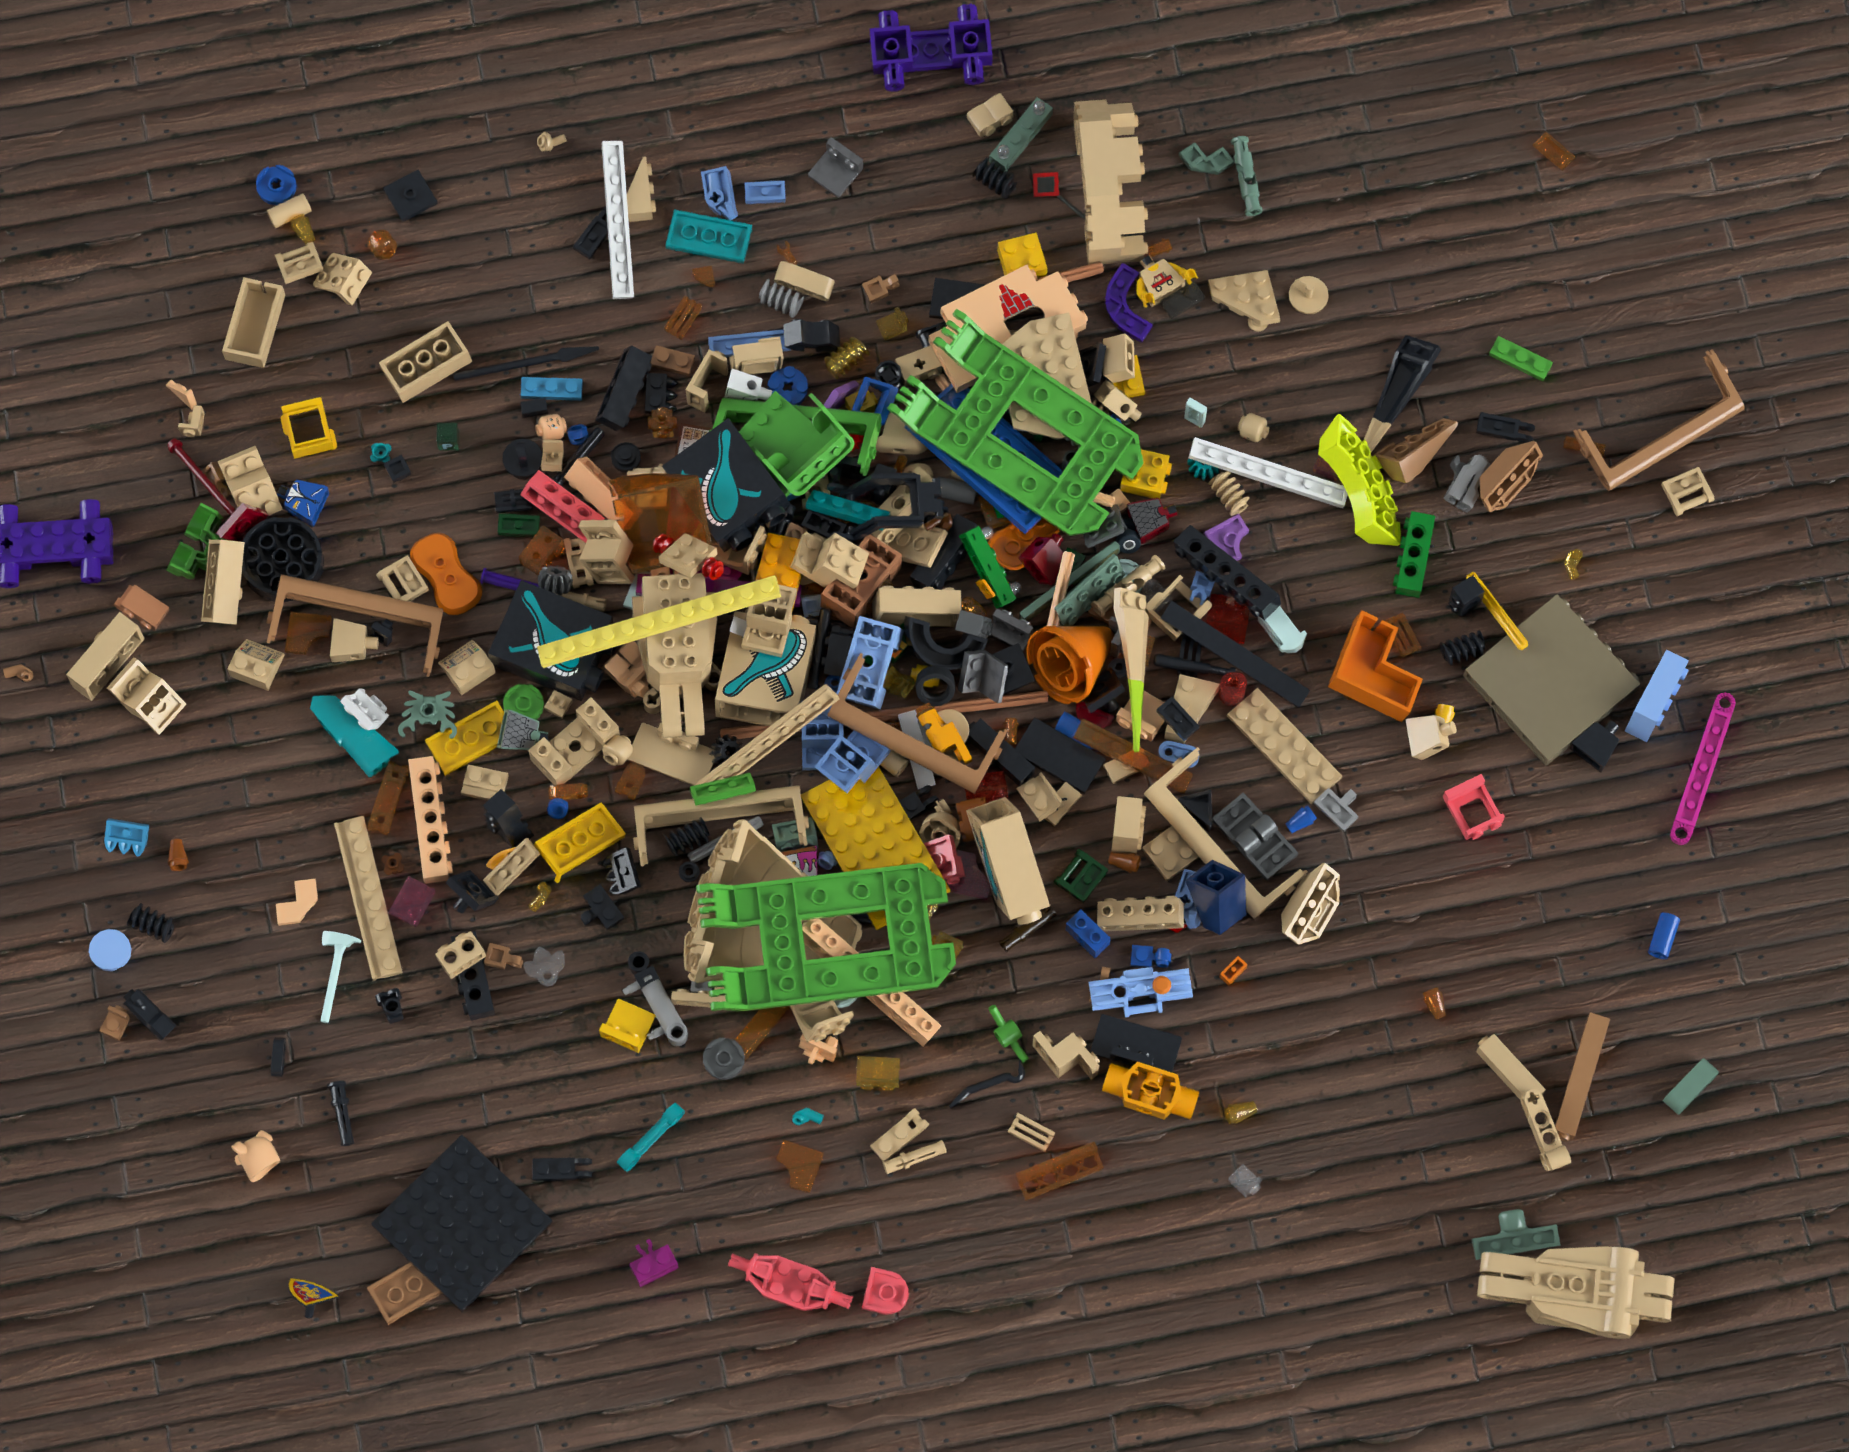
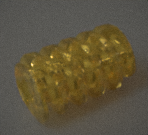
M851 337L849 342H844L843 347H838L837 352L833 351L830 355L831 357H825L824 361L828 371L838 380V372L845 375L843 368L850 371V363L857 366L856 358L863 361L862 354L864 353L869 356L870 353L860 340Z

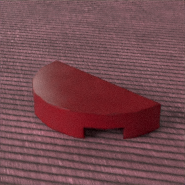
M1082 701L1076 704L1077 718L1097 730L1111 725L1115 719V716L1100 709L1091 713Z

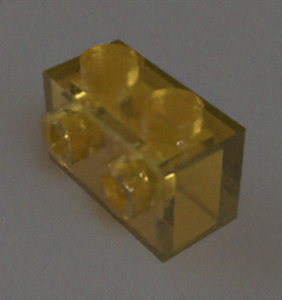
M858 1056L856 1086L866 1090L873 1089V1087H882V1090L886 1091L899 1088L900 1058Z

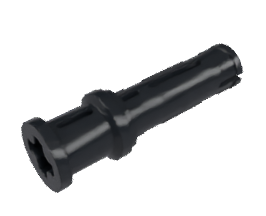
M346 1081L331 1082L327 1084V1088L331 1092L332 1101L330 1104L332 1108H335L341 1146H350L355 1142L347 1108L349 1098L346 1097L344 1087Z

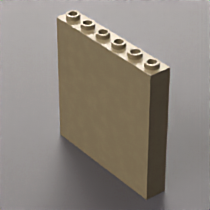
M1558 594L1517 627L1528 641L1527 648L1519 650L1507 635L1466 668L1463 675L1545 766L1568 749L1572 742L1594 723H1599L1638 691L1640 686L1639 678L1636 674L1630 673L1625 668L1626 665L1619 657L1616 658L1611 653L1612 650L1605 642L1602 643L1598 639L1596 631L1591 627L1588 628L1582 616L1577 612L1574 613L1568 601L1563 597L1560 598Z

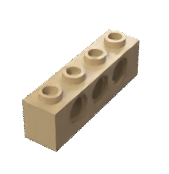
M920 466L912 472L920 474L921 482H932L933 478ZM900 485L884 501L879 509L889 511L890 516H910L912 513L909 487ZM884 528L882 531L877 530L871 534L888 545L903 528Z

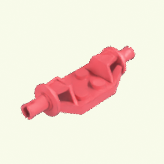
M734 1253L731 1255L728 1266L745 1271V1281L750 1282L765 1298L802 1311L819 1308L826 1310L830 1303L837 1304L846 1309L850 1308L853 1296L835 1291L836 1282H831L817 1269L781 1256H758L759 1254L755 1253L753 1258L749 1260ZM752 1274H755L756 1276L764 1279V1282L752 1276ZM811 1297L822 1298L825 1300H811Z

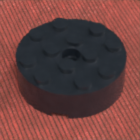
M272 517L256 524L242 541L245 542L242 573L249 587L259 596L275 601L281 574L315 582L320 580L324 568L322 548L314 531L304 522L291 517ZM280 557H286L285 561H277V559ZM286 598L284 602L293 601V599Z

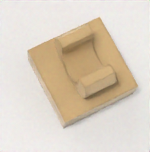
M554 690L544 709L563 719L573 701L571 698Z

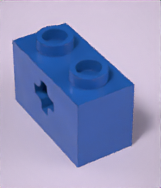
M1081 909L1066 923L1065 930L1094 958L1110 945L1111 938Z

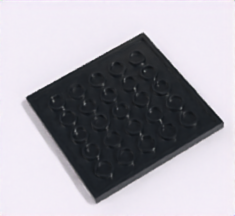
M461 1134L371 1225L463 1312L553 1221Z

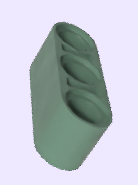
M1703 1058L1667 1094L1663 1102L1679 1115L1720 1072Z

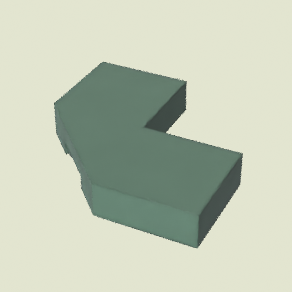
M1195 142L1179 152L1178 155L1190 171L1219 175L1235 163L1224 147L1206 157Z

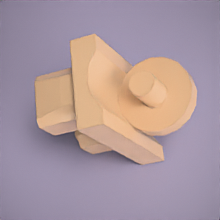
M801 1035L799 1047L804 1049V1055L810 1057L809 1064L813 1065L815 1060L822 1063L824 1059L834 1062L838 1039L828 1036L825 1043L821 1041L815 1042L814 1040L806 1042L804 1035Z

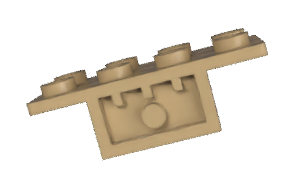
M641 723L632 744L633 752L627 759L638 765L695 786L699 780L711 772L714 765L712 760L715 757L709 755L714 749L699 744V737L686 736L685 732L682 731V737L663 738L662 723H660L658 728Z

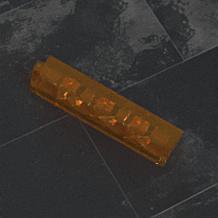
M1095 1141L1016 1173V1180L1025 1201L1104 1169L1097 1153L1098 1148ZM1092 1155L1098 1165L1091 1169L1082 1166L1085 1158ZM1068 1165L1078 1167L1076 1175L1071 1177L1063 1174V1171ZM1053 1173L1058 1175L1056 1183L1051 1185L1043 1182L1046 1174ZM1029 1181L1039 1183L1036 1191L1030 1194L1027 1193L1024 1183Z

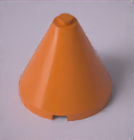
M1046 626L1040 628L1030 636L1026 649L1028 664L1033 663L1037 673L1034 675L1035 680L1054 700L1063 704L1079 703L1090 694L1110 652L1114 633L1105 626Z

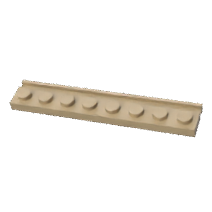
M364 816L344 820L340 823L336 822L334 825L372 979L375 981L379 978L383 979L402 974Z

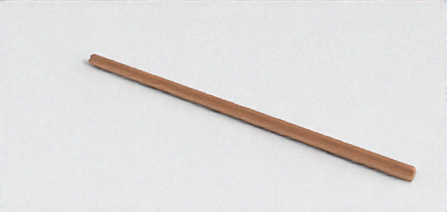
M1047 691L1003 695L1001 703H996L986 697L952 701L935 707L918 705L868 711L866 713L883 722L899 720L898 714L916 710L919 717L921 714L935 709L937 712L952 709L963 713L1047 703L1048 693ZM758 724L724 728L720 730L721 738L727 734L730 738L733 736L737 737V739L757 737L770 726Z

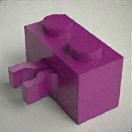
M646 1240L649 1246V1254H646L639 1244L635 1246L637 1252L643 1257L630 1263V1267L640 1287L678 1269V1263L668 1244L653 1251L651 1240Z

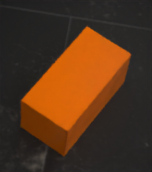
M1237 956L1220 973L1219 977L1229 986L1247 968L1248 964Z

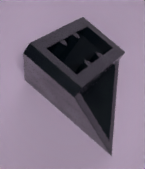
M1211 789L1180 797L1178 801L1200 826L1209 832L1212 828Z

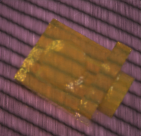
M899 307L894 308V313L876 320L884 340L907 331V323L909 322L905 312H901Z
M889 666L883 687L891 694L906 698L915 686L916 681L912 677L899 673L895 667Z

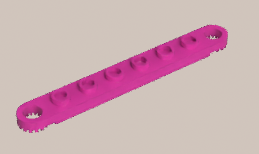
M1720 693L1714 701L1670 832L1671 840L1675 844L1684 845L1691 839L1735 708V698L1730 693ZM1727 699L1730 702V707H1721L1719 701ZM1683 829L1687 837L1683 839L1677 838L1675 831Z

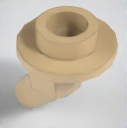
M543 132L538 137L537 145L542 152L551 151L553 146L567 142L564 134L551 138L548 132Z

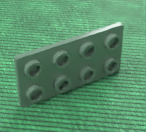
M1115 554L1111 555L1095 571H1091L1054 608L1062 626L1075 624L1084 612L1092 608L1091 603L1094 600L1097 601L1103 597L1108 589L1122 580L1125 573Z

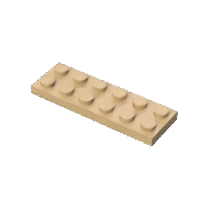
M1258 688L1227 714V717L1311 805L1322 793L1342 779V775Z

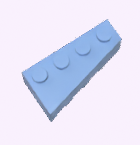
M1666 649L1630 718L1625 732L1645 742L1648 741L1655 726L1659 727L1664 718V715H1662L1663 710L1668 711L1673 701L1670 699L1671 695L1676 696L1681 686L1678 684L1679 679H1685L1689 671L1686 669L1689 660Z

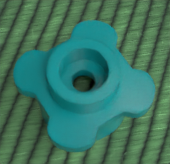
M374 443L371 446L372 455L370 459L372 462L383 461L386 463L390 461L389 452L392 448L389 444Z

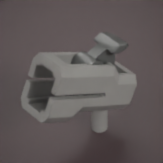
M1458 455L1453 458L1450 467L1453 469L1454 477L1444 496L1447 502L1454 505L1456 500H1458L1455 507L1464 512H1468L1473 508L1479 497L1480 476L1491 465L1487 458L1482 455H1474L1470 458L1468 464L1460 462Z

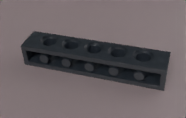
M1189 525L1173 541L1175 553L1181 559L1186 558L1195 570L1198 571L1200 569L1210 582L1215 581L1219 584L1220 589L1224 593L1233 595L1235 601L1241 606L1244 604L1248 607L1250 613L1255 617L1259 616L1265 621L1281 605L1280 596L1276 591L1192 525ZM1239 584H1245L1242 587H1237Z

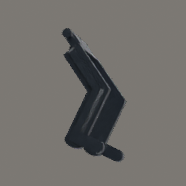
M873 473L850 487L837 483L827 484V490L837 492L839 497L854 502L855 498L878 485H906L909 487L912 513L910 516H875L857 527H848L846 533H831V536L837 533L852 543L861 540L880 528H919L922 526L925 516L935 515L936 519L944 517L942 500L935 499L942 496L939 478L932 479V482H921L920 474Z

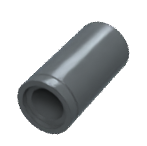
M938 476L942 487V496L940 498L974 505L977 492L966 482Z

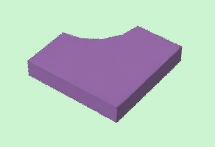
M854 380L833 389L824 403L825 408L839 409L845 403V397L855 393L860 384Z
M1238 513L1203 532V535L1238 561L1242 559L1239 550L1240 542L1249 533V529Z

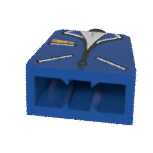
M295 480L291 489L281 485L277 496L285 499L284 507L288 513L314 527L330 493L327 486Z

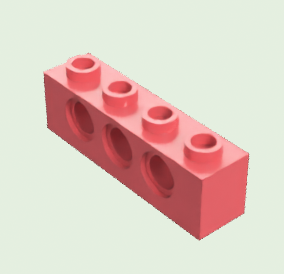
M540 470L528 481L520 494L585 543L587 538L578 527L580 521L605 519Z

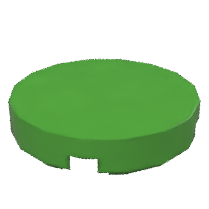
M517 684L506 692L503 699L504 710H513L535 720H538L542 715L544 699L539 689L533 685Z

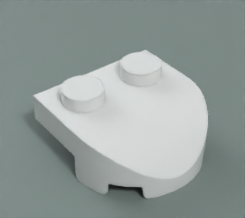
M359 688L355 694L345 695L340 701L344 705L345 711L350 715H354L359 720L358 724L366 730L378 729L389 716V714H385L387 707L375 695L369 697L365 693V689Z

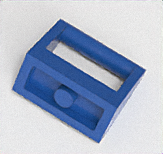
M864 377L851 411H860L869 386L882 392L874 413L881 414V426L885 425L890 412L887 407L890 403L894 402L898 388L869 377Z

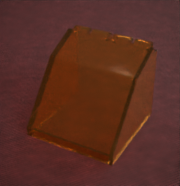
M647 473L622 476L609 480L611 497H618V499L612 501L615 517L624 516L623 519L616 521L633 543V548L627 560V564L633 574L667 567L659 563L661 553H655L653 549L654 539L661 534L672 537L674 541H677L686 533L712 546L698 475Z

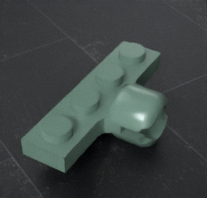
M1520 1209L1503 1211L1499 1214L1500 1233L1472 1239L1475 1260L1481 1259V1253L1483 1252L1513 1254L1560 1246L1557 1224L1528 1228L1524 1212Z

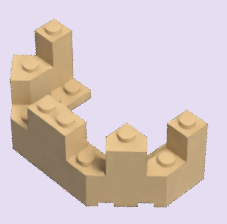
M1107 100L1074 102L1073 120L1077 155H1080L1085 203L1084 230L1088 265L1096 262H1102V264L1140 262L1145 257V254H1148V244L1143 241V235L1121 236V234L1145 233V220H1148L1147 207L1144 208L1143 201L1119 202V195H1122V183L1141 182V175L1145 174L1144 162H1140V156H1143L1142 144H1138V137L1117 138L1120 135L1134 134L1135 127H1138V116L1134 115L1132 103L1107 104Z

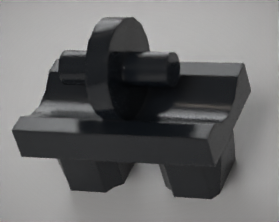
M523 489L494 492L496 513L533 510V504L520 495Z

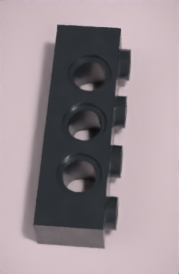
M472 931L473 935L475 936V938H476L477 941H478L476 932H475V931ZM458 935L451 937L452 943L456 941L455 938ZM466 944L463 950L471 951L474 945ZM481 959L458 974L461 979V983H458L460 996L464 995L466 1003H462L465 1016L469 1015L471 1021L495 1015L485 968ZM473 972L477 974L473 980L466 979L468 973ZM479 992L481 997L478 1000H472L470 998L471 994Z

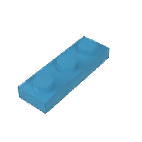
M522 377L521 399L545 398L546 400L582 401L583 379Z

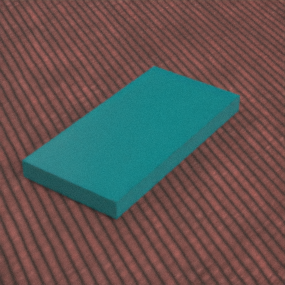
M674 209L665 248L744 264L753 226L751 224Z

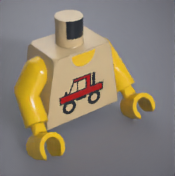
M1146 256L1140 261L1144 270L1140 272L1137 281V296L1143 302L1144 308L1147 307V303L1153 307L1184 290V280L1190 285L1192 284L1191 278L1198 279V276L1194 269L1186 270L1172 262H1167L1165 259L1155 263L1151 256Z

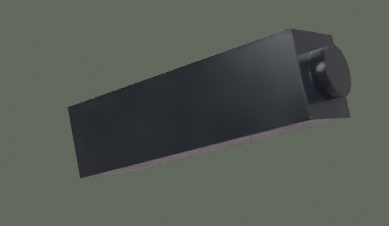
M980 718L977 722L973 721L969 725L967 740L986 756L998 733ZM1003 739L999 747L1003 750L998 759L995 760L993 758L992 762L1018 786H1021L1035 774V767Z

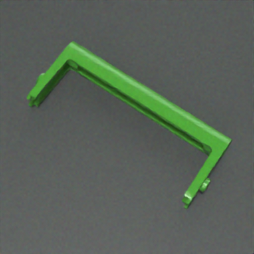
M723 397L713 429L728 418L731 422L747 423L765 402ZM793 405L810 421H812L813 415L820 409L819 407ZM826 408L848 434L864 435L857 463L861 465L860 474L867 476L871 461L876 456V443L882 423L881 414Z

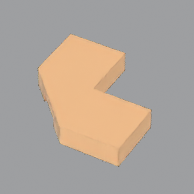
M316 879L295 881L296 901L276 904L278 926L300 923L310 908L318 901Z

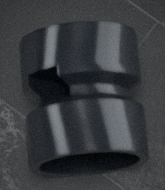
M891 360L881 362L875 370L876 380L893 385L899 391L902 385L900 366Z

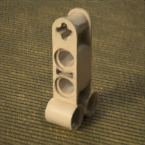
M1537 1089L1524 1091L1520 1101L1541 1152L1540 1159L1544 1169L1548 1172L1570 1164V1155L1566 1147L1561 1143L1543 1095ZM1530 1095L1536 1098L1533 1102H1528ZM1537 1113H1541L1544 1116V1122L1541 1125L1535 1121ZM1545 1133H1549L1552 1136V1142L1549 1145L1543 1141Z

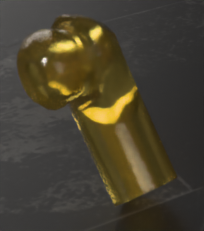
M1579 549L1570 551L1564 561V566L1570 580L1580 576L1576 566L1583 557V553Z

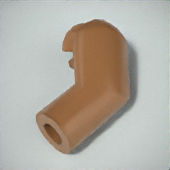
M22 664L3 669L5 678L17 676L24 682H29L33 679V672Z

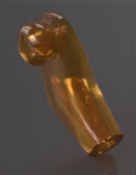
M967 596L962 599V609L987 617L986 610L974 598Z

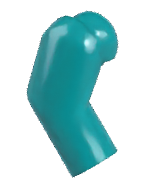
M804 1108L793 1114L792 1122L795 1125H802L811 1120L820 1125L824 1115L810 1108Z

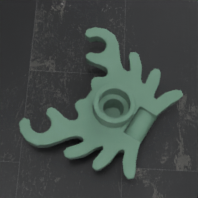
M411 690L408 691L409 695L416 700L404 703V706L413 707L402 713V717L410 714L411 716L399 725V735L402 738L405 737L403 729L409 727L411 732H415L414 723L416 721L420 722L421 725H436L438 722H441L440 732L444 733L447 728L452 729L449 738L453 739L457 734V727L446 718V715L454 719L455 714L445 707L452 708L454 704L449 701H443L450 696L451 692L448 691L436 695V697H430Z

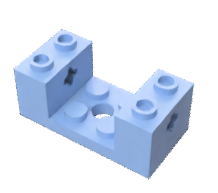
M859 616L836 694H839L845 682L842 678L847 668L852 669L859 654H863L862 658L872 656L873 664L870 667L862 666L846 700L881 710L886 694L883 683L893 650H899L904 630L898 626Z

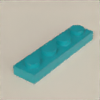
M817 490L812 491L806 502V509L860 525L875 516H890L889 511Z

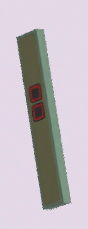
M1113 541L1072 572L1067 592L1073 589L1091 571H1095L1111 555H1118L1120 553V545ZM1056 585L1020 612L1019 620L1024 619L1029 622L1052 605Z

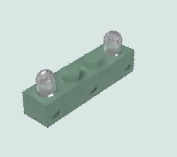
M1037 97L989 155V162L992 163L994 161L995 167L1001 166V171L1003 172L1008 170L1053 115V108Z

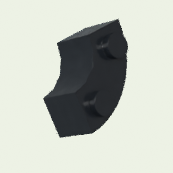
M793 319L791 322L783 324L784 343L788 349L801 352L805 351L804 348H816V352L841 349L839 326L830 320L809 322L802 319Z

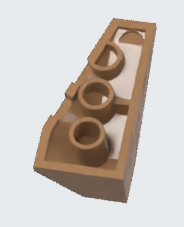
M1443 418L1422 428V433L1413 436L1407 435L1404 437L1405 441L1397 445L1393 442L1374 455L1378 458L1384 471L1393 480L1409 483L1423 471L1458 426L1457 421Z

